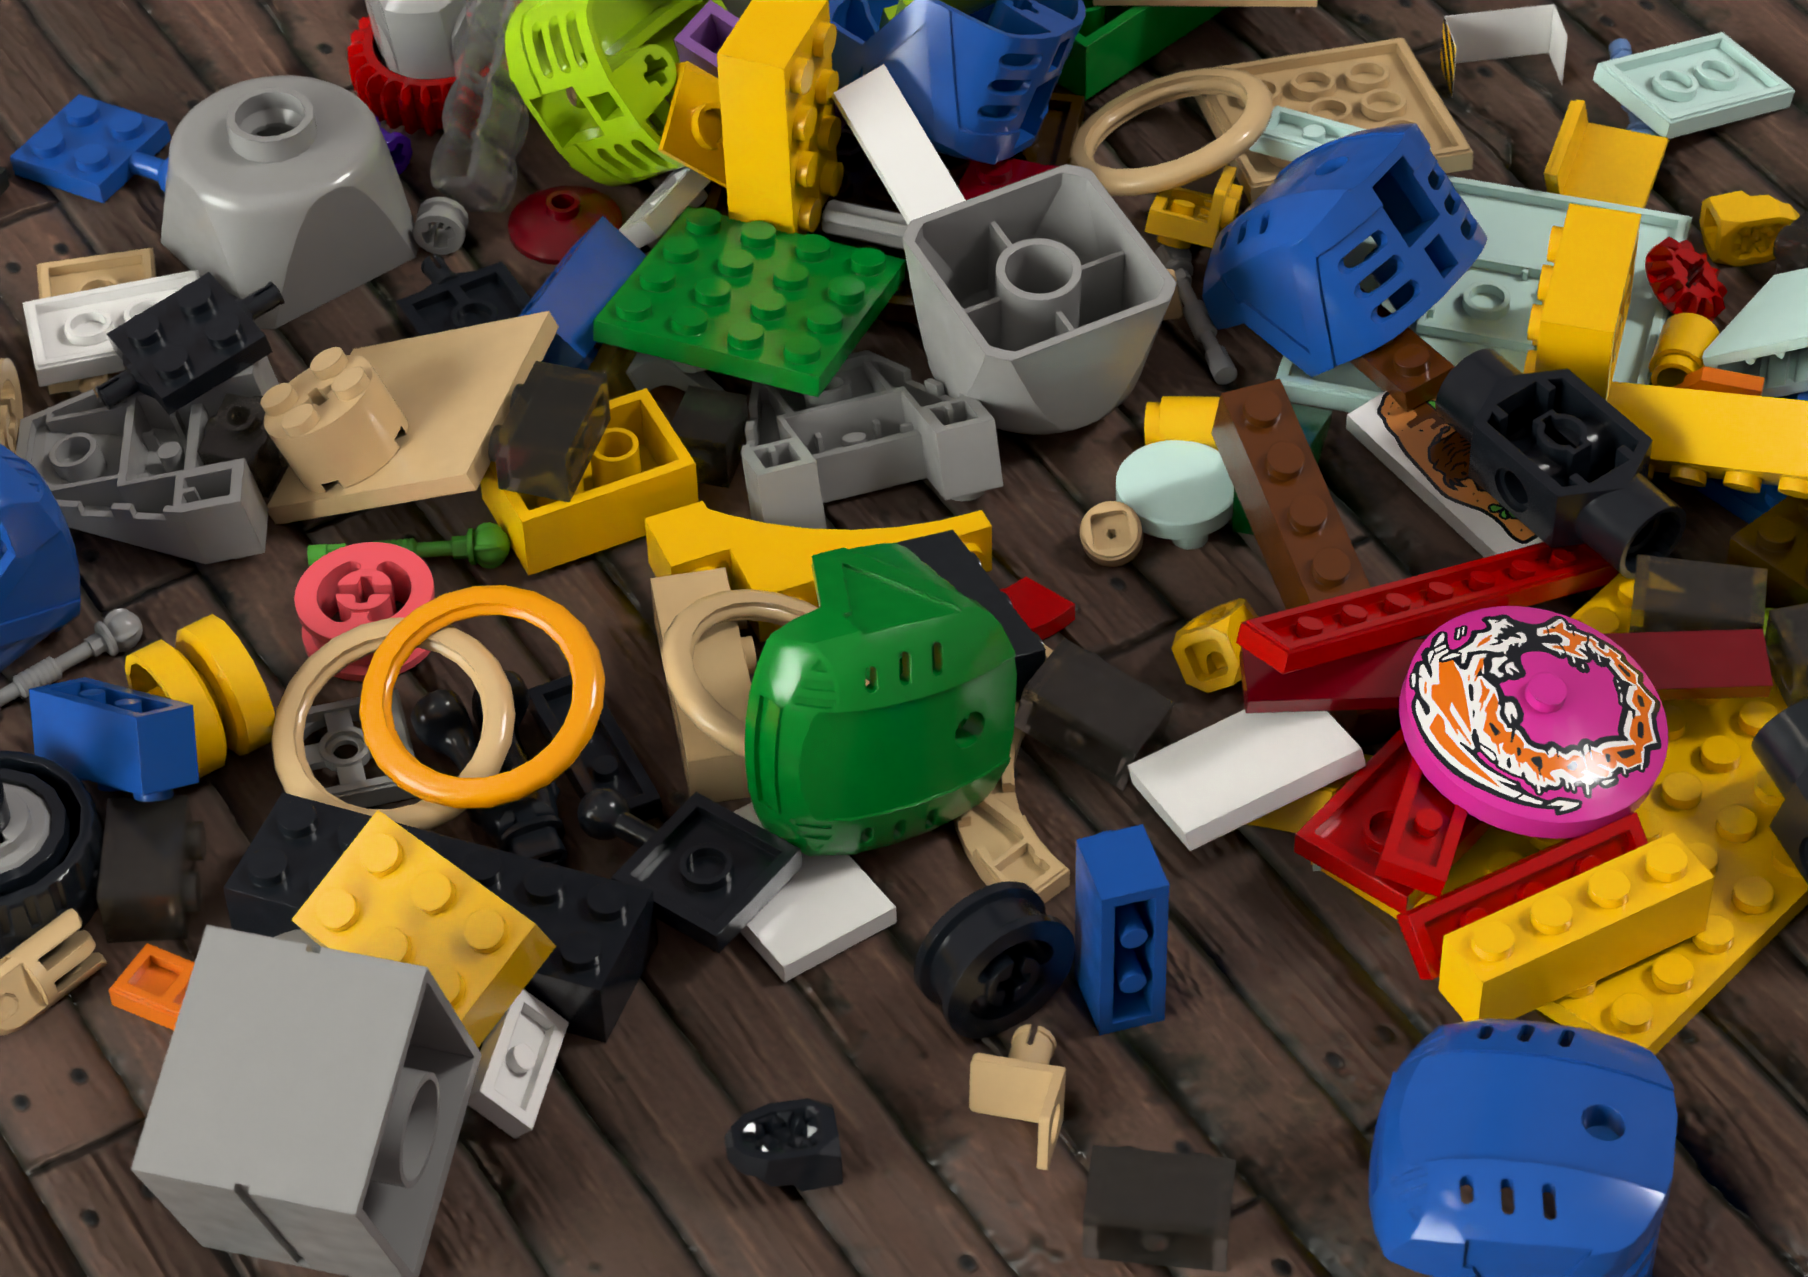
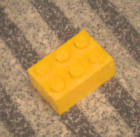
M1569 203L1564 226H1552L1547 262H1554V266L1545 264L1542 266L1537 300L1542 301V305L1533 304L1527 333V340L1532 341V346H1537V351L1528 349L1523 374L1569 369L1607 401L1630 307L1641 214Z
M647 388L504 435L480 483L482 499L498 526L508 535L510 546L528 576L646 536L645 518L699 502L696 463Z
M379 810L368 821L292 919L300 929L321 947L427 967L478 1048L556 947L534 922Z

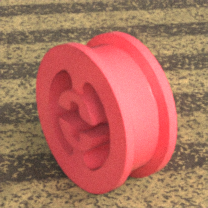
M382 542L357 543L336 549L322 556L304 572L297 584L294 597L297 616L302 624L303 644L308 657L332 638L359 625L388 618H405L416 608L434 599L435 587L432 573L425 561L414 552L398 545ZM395 601L405 604L399 612H397ZM338 611L341 622L331 619ZM416 648L401 667L399 674L419 664L431 651ZM374 653L347 665L334 677L363 682Z

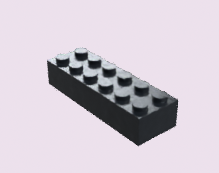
M282 792L224 886L232 930L275 937L300 929L292 921L293 917L372 816ZM397 823L526 916L544 932L556 947L524 989L569 1022L566 1032L606 1043L658 944L653 890Z

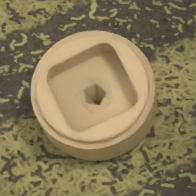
M1117 501L1099 503L1093 506L1081 521L1080 539L1084 551L1091 560L1099 565L1106 567L1124 565L1134 559L1142 547L1144 536L1141 521L1136 512L1124 503Z

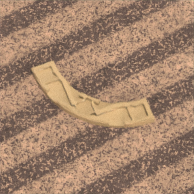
M1043 643L1046 649V660L1044 667L1041 669L1035 698L1015 702L1014 735L1009 755L1011 757L1010 763L986 799L953 821L966 856L987 886L1007 881L1021 882L1033 888L1045 904L1070 885V870L1046 848L1028 823L1026 816L1021 814L1015 793L1014 779L1016 758L1030 724L1041 708L1059 690L1072 681V664Z

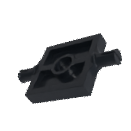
M433 254L434 262L428 256L421 264L423 274L428 277L432 284L421 292L397 300L396 307L398 319L411 337H417L515 318L521 313L531 298L502 261L476 271L456 274L452 272L441 255Z
M210 272L185 285L177 292L107 333L114 351L123 360L126 370L103 384L96 386L95 390L107 409H111L112 406L140 391L147 396L155 398L169 415L273 352L266 335L256 325L255 320L280 304L285 303L280 291L272 281H269L262 288L240 299L227 293Z

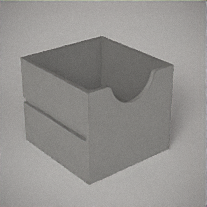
M206 925L131 1170L203 1247L348 1277H419L482 1054L427 967L321 947L320 954L313 953L308 944Z

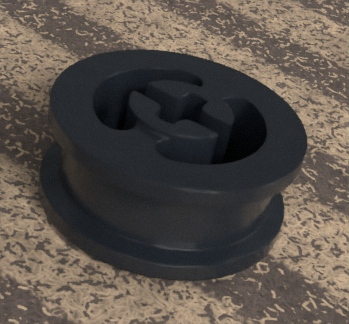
M1016 881L1000 882L986 886L968 895L949 909L936 922L925 937L917 953L914 964V979L920 991L930 1001L942 1005L944 1017L956 1033L972 1039L996 1036L1027 1020L1051 999L1071 968L1075 954V941L1071 931L1061 920L1054 916L1046 915L1044 902L1033 888Z

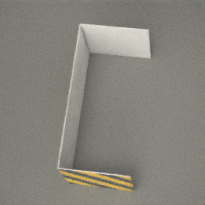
M1555 4L1444 16L1440 67L1450 94L1453 97L1456 63L1549 53L1562 85L1568 36Z

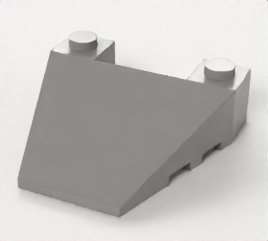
M868 350L850 354L819 398L753 381L749 401L750 421H747L745 425L746 445H742L741 450L751 519L769 524L827 529L823 503L926 478L944 500L970 501L977 499L986 490L1003 486L995 419L978 399L966 397L963 394L957 395L958 398L956 399L945 395L943 383L933 378L924 380L925 385L913 381L910 368Z
M267 356L170 415L155 398L147 396L140 391L112 406L111 409H107L100 397H97L92 389L21 419L16 455L32 464L47 482L69 528L203 564L265 553L269 509L245 458L216 463L218 437L241 432H252L264 428L265 411L260 404L261 398L269 389L278 385L279 382Z

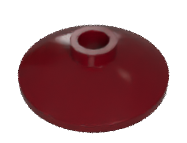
M574 185L555 186L537 191L516 205L509 216L508 234L512 245L525 257L544 264L558 265L568 250L602 216L619 230L623 226L622 214L614 200L598 190Z

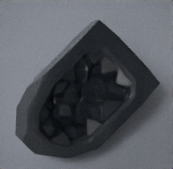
M808 1098L768 1103L743 1114L724 1136L727 1159L736 1170L746 1175L755 1176L771 1187L794 1185L803 1192L843 1184L839 1135L834 1108L830 1103Z

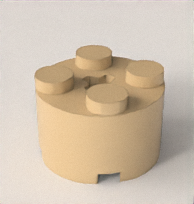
M331 347L320 352L312 360L309 369L303 371L289 383H281L269 389L260 402L261 407L265 411L264 428L303 486L309 491L316 493L326 492L321 485L324 483L338 480L344 489L356 485L375 474L399 450L400 446L396 442L395 437L400 428L407 434L409 426L407 418L371 363L361 356L345 355L340 347Z

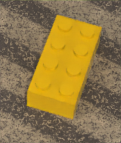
M751 0L717 53L728 214L730 219L746 223L750 221H764L772 224L778 231L806 235L807 232H814L821 218L822 208L829 196L834 197L839 192L843 179V164L837 162L836 146L841 133V120L839 117H835L834 100L832 99V95L838 90L839 85L838 72L832 70V52L836 43L837 30L835 24L830 23L829 0Z

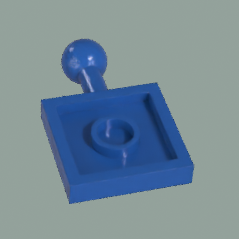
M78 94L10 156L14 174L104 204L135 174L158 181L160 188L165 193L168 158L164 160L154 156L171 141V135L166 121Z

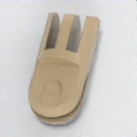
M73 908L64 911L0 959V1036L22 1029L108 964L101 953H92L96 943L90 933L86 930L77 931L82 926V920Z

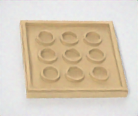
M1404 38L1212 67L1247 71L1260 78L1272 93L1273 108L1281 106L1363 129L1416 123L1430 143L1431 152L1445 173L1473 169V151ZM1222 94L1194 96L1216 139L1228 131L1245 110V103L1237 97ZM1248 149L1229 164L1230 166L1237 167L1235 176L1240 185L1244 186L1243 191L1250 204H1252L1274 182L1278 173L1291 162Z
M550 311L353 349L350 355L364 357L371 363L408 420L407 434L400 428L395 437L400 448L384 467L362 482L344 489L337 480L321 484L326 492L316 493L309 491L303 486L289 465L267 505L269 509L268 514L275 524H285L476 491L559 328Z

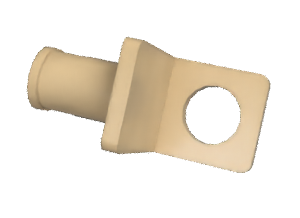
M1026 1024L1014 1031L1008 1058L983 1053H975L970 1063L969 1108L976 1113L1039 1123L1037 1169L1048 1171L1064 1118L1066 1067L1049 1065L1050 1058L1054 1055L1056 1040L1052 1033L1046 1028L1038 1026L1033 1044L1028 1045L1032 1024Z

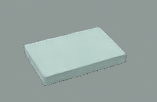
M1723 32L1597 63L1593 77L1594 82L1659 136L1668 139L1788 108L1795 93V90Z

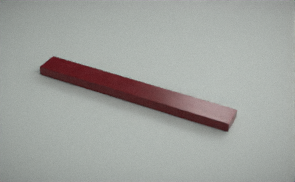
M1763 629L1604 634L1623 648L1638 663L1654 685L1661 700L1769 697L1773 688ZM1409 639L1287 674L1280 673L1241 647L1239 659L1245 712L1274 713L1399 709L1400 694L1406 674L1414 655L1426 639Z

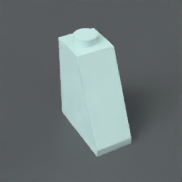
M1808 268L1773 275L1706 348L1702 356L1704 366L1765 377L1762 394L1765 397L1777 398L1808 391Z

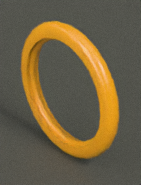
M507 585L472 586L445 593L413 610L392 628L374 653L361 689L359 716L364 742L377 766L398 787L424 801L457 809L492 808L519 801L550 785L574 764L593 736L603 709L605 675L599 649L587 628L563 605L537 592ZM493 615L522 619L544 630L559 645L569 663L573 681L572 699L564 725L552 742L532 760L511 771L479 778H460L442 774L420 763L405 748L395 730L391 710L393 687L401 667L412 652L429 636L458 621L477 616Z

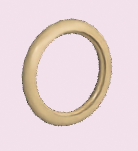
M1201 68L1154 79L1130 89L1107 102L1084 121L1075 138L1069 165L1091 169L1111 196H1138L1158 193L1186 185L1229 164L1253 146L1266 130L1272 117V93L1260 78L1247 71L1232 68ZM1212 94L1237 97L1245 103V110L1242 116L1228 131L1201 149L1176 160L1142 168L1114 169L1101 166L1094 159L1098 146L1111 132L1138 114L1161 104L1185 97Z
M753 589L720 591L696 600L675 616L665 632L661 657L666 683L679 708L699 730L723 748L745 758L746 723L740 721L720 706L704 688L694 669L693 655L695 645L703 632L712 626L724 622L753 620L784 626L793 619L809 613L818 607L806 601L777 592Z
M388 618L359 625L332 638L308 657L289 681L276 710L271 739L275 771L287 794L373 816L379 810L396 823L431 831L455 819L466 809H457L424 800L394 809H366L351 805L329 793L314 777L307 762L303 736L306 717L315 697L325 684L347 665L371 653H375L392 628L404 618ZM448 625L433 633L417 648L440 653L457 663L472 679L480 695L483 712L481 738L472 759L458 777L479 778L497 775L500 772L513 738L516 713L511 684L500 662L479 640L452 625Z

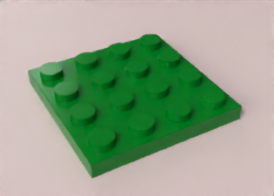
M687 207L593 320V341L819 398L905 280L906 260L885 255L882 251L875 248H856L832 242L826 237L817 234L803 235L778 231L772 224L764 221H750L746 223L730 219L729 216L721 215L718 211L711 208Z

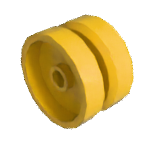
M214 614L205 616L177 630L175 648L161 639L126 656L124 668L130 689L193 705L199 778L225 766L227 748L241 756L271 742L275 712L266 685L253 659L238 636L225 621Z

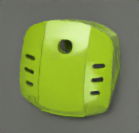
M523 0V2L518 4L509 20L505 33V52L511 82H514L523 102L549 140L570 164L569 166L597 183L610 187L636 183L668 171L686 167L658 151L670 109V104L665 97L672 102L674 94L672 88L675 85L677 76L675 63H680L674 38L709 0ZM711 0L727 10L722 0ZM573 87L577 98L576 106H573L566 94L567 88ZM648 117H649V118L651 119V121L655 124V126L658 128V130H657V129L653 126V124L649 121Z

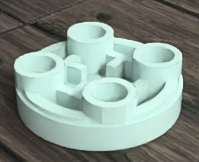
M1165 440L1151 443L1131 453L1118 469L1116 476V501L1128 505L1136 512L1144 533L1163 539H1171L1179 548L1190 550L1204 546L1208 541V534L1223 527L1233 517L1234 486L1219 451L1208 445L1184 440Z

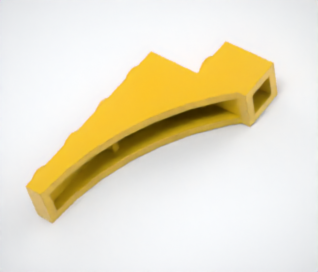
M704 501L645 518L648 563L656 577L726 567L730 590L753 589L777 592L806 601L818 608L812 572V555L835 549H852L880 543H896L954 530L968 550L979 558L982 568L986 572L992 571V525L982 510L933 522L901 527L858 530L811 529L769 524L708 509ZM748 620L760 642L766 641L771 633L782 627L774 623Z

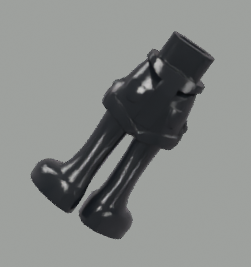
M504 670L511 684L516 715L512 744L501 767L503 773L511 771L531 760L522 746L519 737V725L528 709L530 692L519 674ZM475 688L472 697V715L481 734L483 712L480 695ZM447 689L436 690L425 695L416 703L410 716L411 722L419 740L434 751L448 756L461 773L472 759L477 748L471 719L457 693ZM555 780L550 785L522 800L492 808H469L465 810L470 820L477 826H481L486 835L497 845L498 850L555 865L561 864L567 858L568 853L562 842L565 828L562 820L559 818L556 803L560 790Z

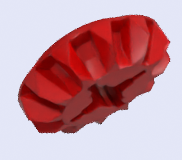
M1671 237L1666 238L1648 251L1645 259L1647 279L1658 300L1674 315L1694 313L1712 321L1725 309L1723 298L1728 291L1725 285L1717 280L1720 270L1711 267L1707 261L1706 252L1697 253L1692 243L1687 239L1678 242ZM1688 280L1690 281V287L1686 286Z

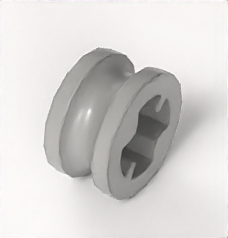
M433 197L420 204L413 227V236L417 244L424 250L439 255L451 254L460 249L464 242L465 231L469 222L468 213L465 208L457 201L447 197ZM432 222H441V223H443V227H442L443 229H439V228H438V227H439V223H436V224H434V225H432L431 223H432Z

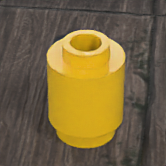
M1679 313L1669 317L1662 326L1649 362V372L1652 373V385L1674 387L1682 383L1686 375L1704 367L1703 352L1720 334L1717 327L1707 318L1694 313Z
M1162 396L1161 402H1147L1144 421L1145 446L1165 440H1184L1202 443L1218 450L1211 432L1220 397Z

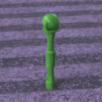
M491 522L482 523L476 529L469 528L465 536H452V540L416 542L414 538L373 541L404 547L417 554L420 558L453 556L454 559L468 558L471 565H477L478 563L481 567L487 569L500 566L510 552V539L500 526ZM346 543L308 545L309 567L322 556L347 546Z

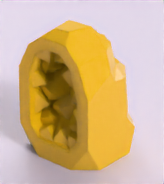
M1740 190L1708 197L1702 201L1699 221L1702 240L1714 263L1734 267L1765 263L1789 253L1801 243L1804 237L1805 224L1799 213L1790 204L1783 203L1770 195L1749 196Z
M1238 598L1211 608L1193 618L1176 632L1171 650L1186 684L1210 693L1233 686L1242 680L1239 659L1241 646L1236 643L1241 622L1259 617L1246 599Z

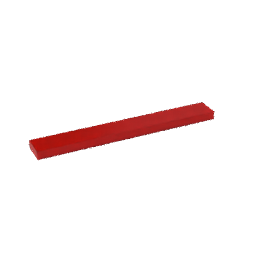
M1545 542L1249 619L1241 622L1236 643L1280 673L1287 674L1431 634L1449 620L1478 609L1496 606L1528 607L1607 585L1619 572L1587 544L1550 548Z

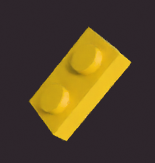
M1225 165L1213 195L1180 187L1158 192L1149 209L1144 232L1157 235L1156 240L1159 243L1173 248L1188 249L1191 247V243L1212 248L1220 231L1237 217L1244 186L1233 184L1237 167Z

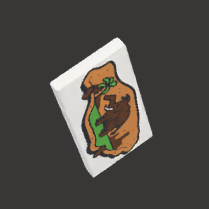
M1385 391L1347 414L1346 429L1484 558L1543 542L1468 476L1471 444L1437 415L1435 409L1436 397L1407 412Z

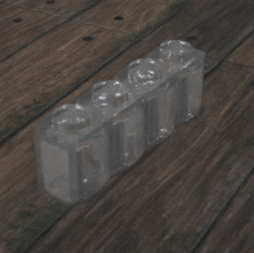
M467 0L466 19L468 27L461 36L456 49L454 60L456 81L451 86L444 103L442 122L445 133L435 148L431 161L430 176L434 188L450 199L457 201L469 212H504L515 191L517 183L515 158L526 140L529 114L527 106L523 102L514 82H511L505 52V33L512 14L523 0Z

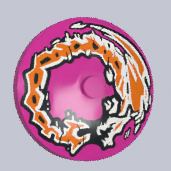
M1496 606L1471 611L1449 620L1431 633L1420 645L1413 657L1401 689L1399 716L1403 736L1411 756L1414 757L1429 782L1453 804H1457L1466 810L1468 814L1487 824L1516 834L1551 839L1575 838L1634 812L1648 797L1666 758L1668 748L1666 714L1661 699L1647 674L1623 648L1601 632L1578 620L1552 611L1521 606Z

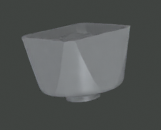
M278 75L254 78L230 85L208 96L193 107L176 127L169 148L161 243L190 271L198 270L200 277L210 272L227 293L240 299L247 297L268 284L269 281H272L280 291L285 303L280 304L255 320L256 325L260 329H276L416 258L419 245L413 236L415 223L387 143L372 111L361 99L345 88L327 81L305 76Z
M1064 164L911 220L903 236L918 324L928 364L934 379L943 383L945 395L956 399L958 398L957 395L963 394L966 397L978 399L994 417L997 429L1014 433L1054 434L1071 431L1096 422L1118 408L1130 395L1142 373L1177 284L1091 169Z

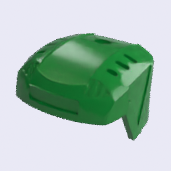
M880 543L852 549L840 548L812 555V572L819 608L793 619L771 633L766 640L754 672L749 691L745 724L747 783L754 811L765 830L800 848L801 853L807 856L853 855L893 845L932 831L968 812L984 801L991 793L1011 760L1009 755L1015 721L1016 654L1002 625L992 613L976 600L958 592L953 585L940 577L935 570L922 562L907 547L897 543Z

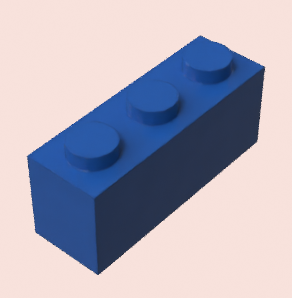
M604 216L568 250L517 316L550 311L559 326L536 372V375L551 389L569 373L576 379H579L601 355V352L594 345L597 343L602 347L605 343L593 341V320L646 257L637 246Z
M87 677L29 689L35 755L45 757L62 765L78 777L80 781L89 780L96 782L98 789L101 791L124 790L133 793L134 800L140 802L167 800L174 796V788L199 783L192 704Z
M1143 824L1119 830L1103 831L1093 836L1076 839L1075 977L1099 1036L1165 1020L1169 883Z

